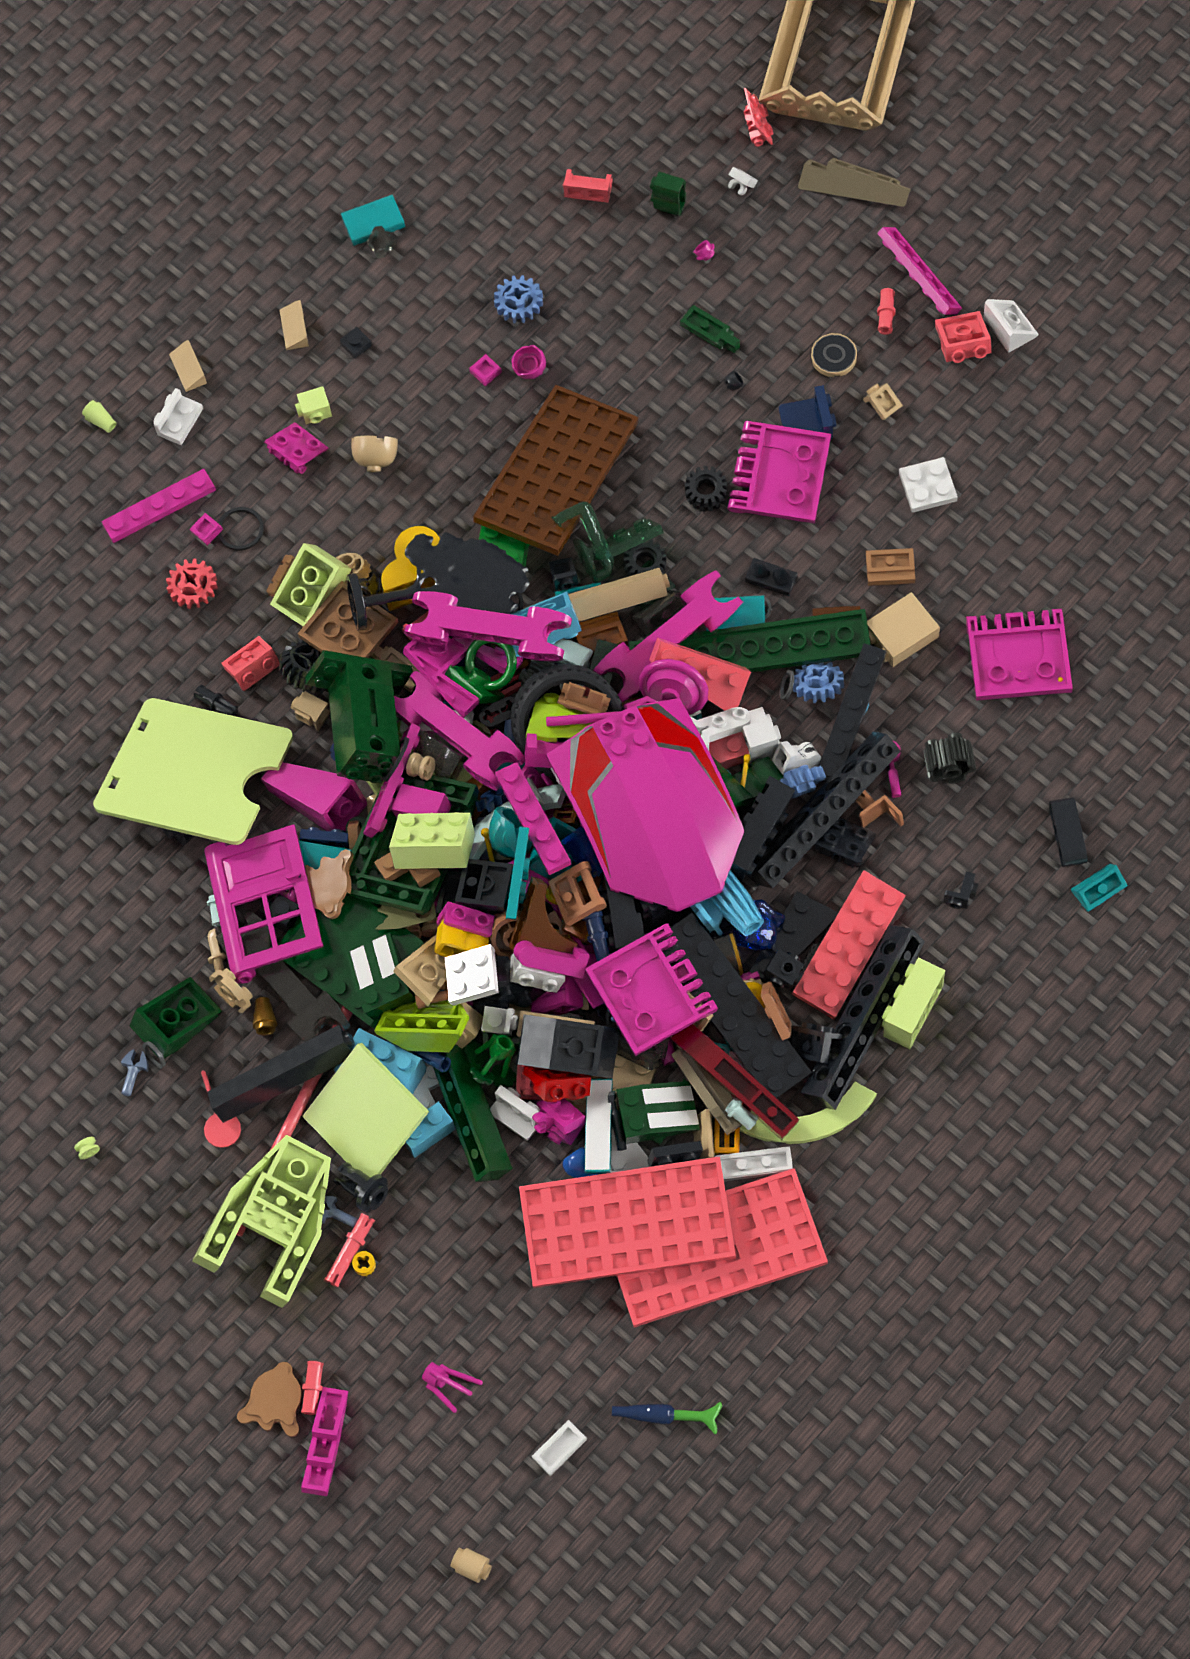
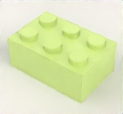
M303 543L270 605L304 626L341 581L345 583L346 576L350 574L352 568L318 546Z
M457 812L398 814L389 846L394 868H467L475 838L471 814Z
M919 957L915 965L910 963L905 973L904 985L899 984L893 998L895 1000L893 1006L888 1005L882 1016V1019H884L881 1025L884 1028L883 1037L908 1049H911L943 988L945 977L944 969Z

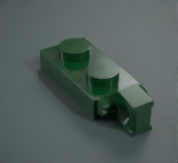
M695 305L680 320V326L716 348L723 349L725 347L733 353H736L740 348V340L733 336L734 332L730 330V326Z

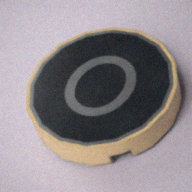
M831 333L822 336L812 347L811 359L813 366L820 374L827 377L846 375L856 364L857 349L855 344L842 334Z

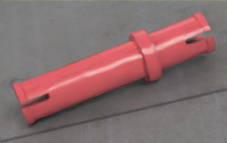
M363 1213L360 1214L353 1230L347 1233V1240L324 1281L330 1282L332 1286L339 1287L354 1255H356L360 1246H364L366 1242L364 1239L374 1224V1219H369V1216Z

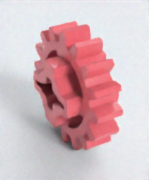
M195 558L192 563H188L185 559L183 566L178 563L175 564L177 570L169 571L172 578H166L168 584L166 588L168 594H171L172 601L177 600L180 607L186 603L188 609H191L192 604H196V607L200 608V602L202 601L208 604L207 597H214L213 590L218 589L215 582L217 577L212 567H207L205 561L198 564Z

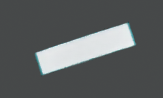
M591 1079L590 1096L586 1098L585 1174L611 1173L613 1126L611 1120L612 1107L611 1103H608V1094L613 1091V1079Z

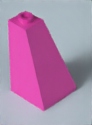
M282 762L278 771L266 770L261 778L269 792L325 831H332L333 829L346 831L347 822L351 818L358 816L367 805L366 798L355 781L339 777L337 773Z

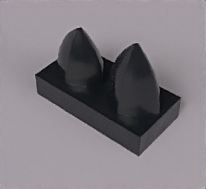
M753 558L746 574L745 582L790 596L798 573Z

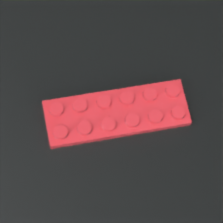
M863 870L806 967L801 980L791 994L830 1018L835 1019L906 895Z

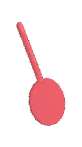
M202 1070L201 1075L206 1090L209 1091L211 1086L206 1072ZM215 1113L209 1117L204 1127V1134L208 1142L219 1148L229 1147L234 1144L241 1133V1124L237 1117L223 1123Z

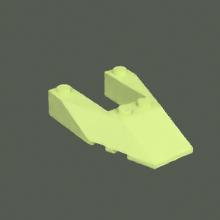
M286 1135L230 1189L192 1262L215 1273L220 1268L240 1226L243 1225L284 1247L260 1297L283 1308L289 1302L321 1237L322 1217L325 1209L324 1201L331 1158Z

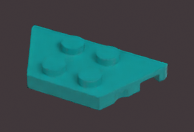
M519 826L506 919L516 920L519 904H523L526 895L527 882H523V880L528 881L530 858H526L529 828Z

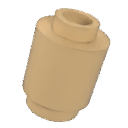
M458 1548L451 1562V1567L455 1569L456 1573L477 1583L481 1579L486 1580L492 1568L489 1565V1558L468 1548L465 1550Z

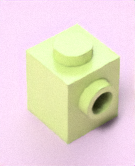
M323 386L297 394L299 403L295 404L298 417L303 416L305 424L319 423L323 419L332 417Z

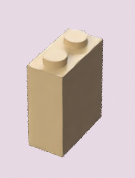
M912 592L867 621L870 644H874L877 648L887 651L884 662L888 661L892 667L939 638V625Z

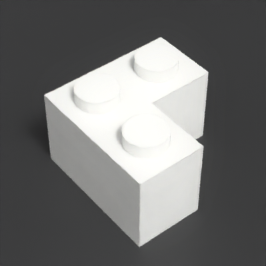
M763 707L749 711L751 714L750 724L743 726L742 731L750 753V765L758 758L769 757L772 760L779 746V739H781L778 726H773L770 714L765 715Z

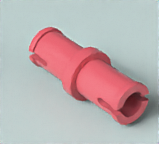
M884 288L880 291V306L877 309L879 316L878 331L884 335L892 333V322L896 312L894 307L895 291L891 288Z
M307 1361L306 1382L302 1386L304 1398L301 1413L316 1415L319 1394L323 1389L321 1378L324 1363Z

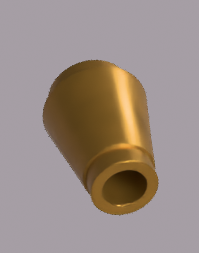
M260 997L255 1000L253 1028L258 1035H270L275 1032L277 1021L270 999Z

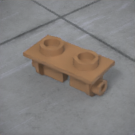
M569 682V684H563L557 703L562 704L567 709H576L586 714L605 713L611 698L606 697L607 694L591 689L588 697L584 696L585 687Z

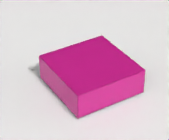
M486 354L469 368L470 373L484 386L502 373L501 367Z
M204 513L189 530L208 546L223 528L209 515Z

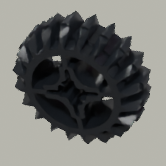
M299 640L298 643L292 642L290 646H286L280 655L279 672L282 674L281 678L287 680V685H294V689L299 688L303 690V693L309 691L312 695L315 692L323 694L324 691L328 692L326 688L306 685L305 680L306 675L321 652L302 640Z

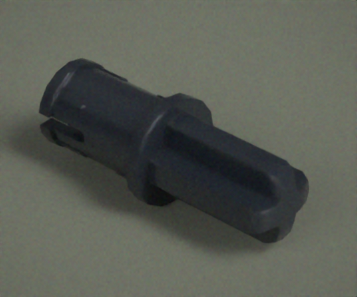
M199 685L195 691L199 694L194 693V698L207 704L211 710H217L222 714L235 716L238 713V707L224 699L221 693L216 694L204 685Z

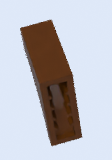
M531 877L509 947L514 952L517 943L529 941L536 947L572 954L574 947H577L578 944L571 937L565 936L553 928L545 907L547 884L536 877Z

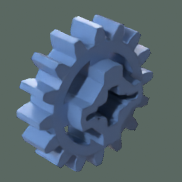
M514 275L510 282L504 279V286L497 285L498 292H494V306L497 308L498 315H504V320H508L511 317L513 323H516L517 319H521V322L525 323L526 317L531 320L533 319V312L536 314L540 313L539 307L543 306V293L538 283L533 285L532 278L525 281L524 275H521L520 280H517Z
M824 662L810 664L809 666L802 665V670H795L793 692L797 693L798 698L803 696L804 701L813 699V703H816L818 699H821L822 702H826V698L835 699L834 693L841 694V688H844L843 671H840L839 666L833 667L832 662H829L827 665Z
M803 765L785 772L784 779H781L780 782L795 789L792 798H796L814 791L815 784L823 781L826 775L821 766L809 769L808 765Z

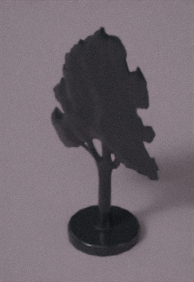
M445 532L441 535L439 543L436 546H432V536H427L424 533L418 534L405 549V557L417 567L416 582L410 587L363 596L357 574L353 573L346 576L348 598L356 630L362 631L367 628L366 607L413 599L414 593L421 591L453 595L458 598L457 607L512 614L519 604L514 603L510 597L516 593L525 592L529 586V580L525 575L528 567L523 566L513 557L507 555L505 550L492 543H488L484 539L475 540L470 538L464 541L462 538H456L454 535ZM432 577L435 584L432 587L421 588L426 578Z

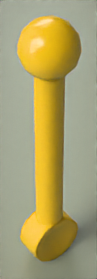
M750 754L744 755L741 785L744 788Z
M483 828L481 835L485 839L489 861L495 862L489 842V829Z

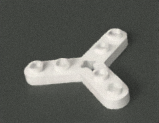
M735 707L699 720L690 718L699 734L701 733L700 736L709 751L710 742L743 731V726L750 724L751 714L745 708Z

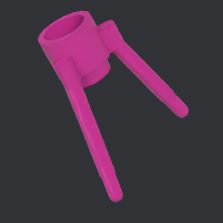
M431 1362L425 1369L422 1380L428 1383L427 1389L432 1391L453 1413H456V1407L437 1387L442 1388L447 1383L462 1393L471 1396L472 1391L451 1380L449 1375L478 1385H482L483 1381L452 1370L443 1364L439 1366Z

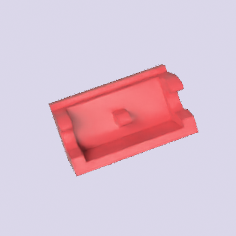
M567 169L563 184L564 197L609 203L613 183L612 175L607 174L606 179L573 175L571 169Z

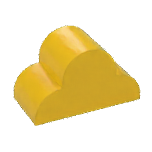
M414 526L404 530L398 536L394 546L396 560L389 563L382 573L381 582L384 592L406 589L416 582L417 567L405 557V549L416 535L423 533L427 536H432L433 541L431 545L436 546L440 540L436 532L424 526ZM432 577L426 578L421 588L432 587L435 584ZM412 599L386 604L389 611L413 602Z

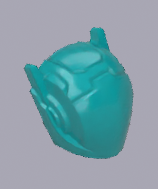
M497 807L492 816L488 831L491 847L497 853L510 858H515L519 826L523 827L513 809ZM528 837L527 853L530 851V849H531V847H532V843H531L529 837Z

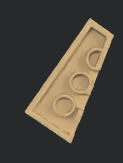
M437 934L393 970L427 1006H429L447 979L445 957L435 953Z

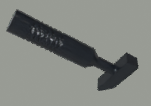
M612 1091L608 1094V1103H611L612 1126L617 1151H623L627 1149L621 1114L616 1107V1091Z

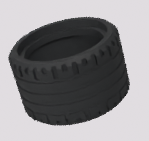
M552 665L540 670L537 674H533L525 681L524 686H521L511 710V730L519 750L525 756L526 732L529 726L530 711L535 701L551 687L564 683L569 684V682L584 685L594 691L607 694L606 697L611 698L606 712H621L624 708L615 690L602 676L580 665ZM534 767V769L544 773V775L556 779L551 768Z

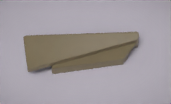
M832 158L827 166L809 159L804 164L798 188L802 190L902 207L906 205L910 193V188L901 186L900 181L895 178Z
M678 1046L679 1049L671 1054L711 1114L716 1118L725 1133L729 1135L742 1126L735 1118L728 1117V1113L725 1111L726 1107L733 1100L731 1094Z

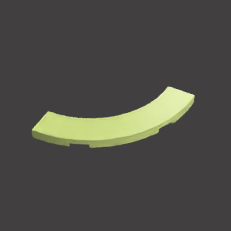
M854 1082L842 1097L836 1110L826 1108L811 1115L797 1117L800 1119L799 1122L782 1141L759 1119L750 1130H747L742 1125L740 1131L751 1137L768 1142L799 1144L817 1141L843 1130L844 1127L855 1119L857 1120L871 1105L877 1093Z

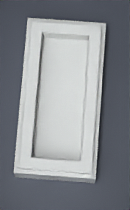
M568 1420L532 1455V1459L551 1476L587 1438Z

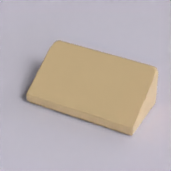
M298 300L280 309L286 350L309 346L301 300Z
M189 340L183 342L169 354L186 392L207 384Z
M705 1109L697 1114L700 1130L693 1131L694 1142L701 1141L703 1147L699 1159L715 1157L712 1114L709 1109Z

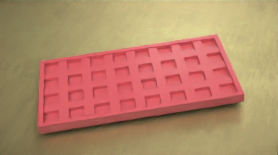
M720 1156L519 1186L533 1288L736 1258Z
M795 1168L726 1190L736 1258L617 1275L633 1326L638 1327L827 1265L828 1261Z

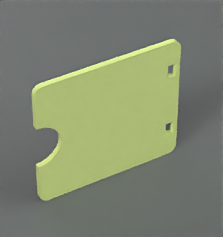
M156 698L148 699L144 702L93 802L94 808L101 814L223 843L239 845L245 841L260 810L259 805L252 803L245 797L243 793L244 785L251 776L258 772L279 770L293 741L292 732L290 729ZM142 722L148 723L144 731L138 730ZM113 779L118 781L115 789L109 788Z

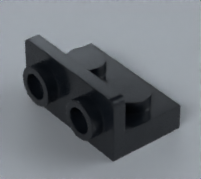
M803 1022L802 1027L792 1026L789 1042L801 1058L828 1063L831 1039H842V1034L834 1033L833 1027L819 1026V1029H817V1024Z
M701 1141L652 1148L647 1160L648 1166L699 1160L703 1147Z

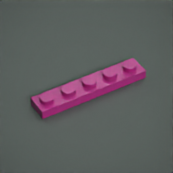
M882 227L878 235L883 240V245L896 255V260L905 266L909 271V276L920 284L923 288V293L934 301L936 309L944 315H957L962 307L896 227Z
M202 469L101 522L110 539L115 543L216 491L205 469Z
M413 723L404 731L401 740L404 737L409 738L407 749L391 778L387 782L384 781L363 834L371 838L377 832L381 833L387 823L385 815L387 811H391L395 798H393L395 790L398 791L404 781L401 775L403 770H406L411 750H415L420 741L418 733L421 727ZM404 742L400 745V752L402 750Z
M513 763L496 771L495 776L523 827L529 828L528 837L547 873L551 875L570 866V858L518 763Z

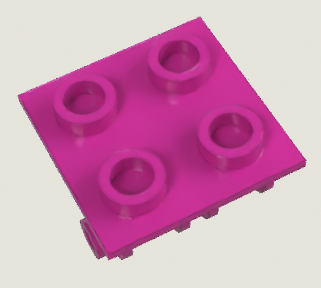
M296 422L264 441L267 444L269 453L275 455L281 462L284 461L286 466L290 465L289 467L296 474H303L307 469L305 466L307 462L328 450L326 445Z

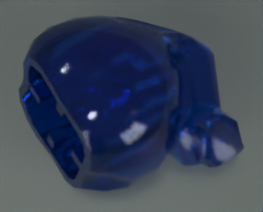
M759 899L755 900L754 903L764 920L762 926L748 936L743 935L733 926L732 933L738 946L753 950H768L776 942V928H779V925L784 922L785 915L774 911L766 901Z

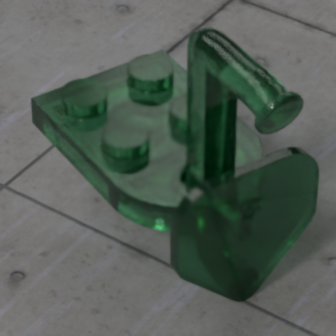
M585 501L551 517L558 527H562V523L580 514L593 545L586 547L584 542L577 538L573 539V544L583 566L594 583H598L610 576L614 564L613 556L664 533L659 523L641 518L633 522L634 526L626 530L625 528H620L612 533L613 536L606 539L591 504ZM600 560L604 568L596 572L593 561Z

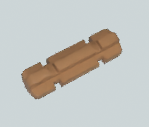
M287 554L284 556L281 562L283 565H279L271 580L273 583H270L266 590L270 596H275L295 559L294 556Z

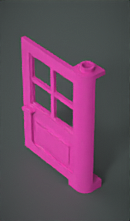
M294 824L247 839L239 845H227V843L216 842L205 848L204 852L230 971L236 977L234 981L237 984L250 982L256 975V968L323 947L297 830ZM294 888L299 909L272 918L267 896ZM262 898L267 920L239 928L235 906ZM301 915L305 937L278 946L273 924ZM268 926L273 948L245 956L241 934Z

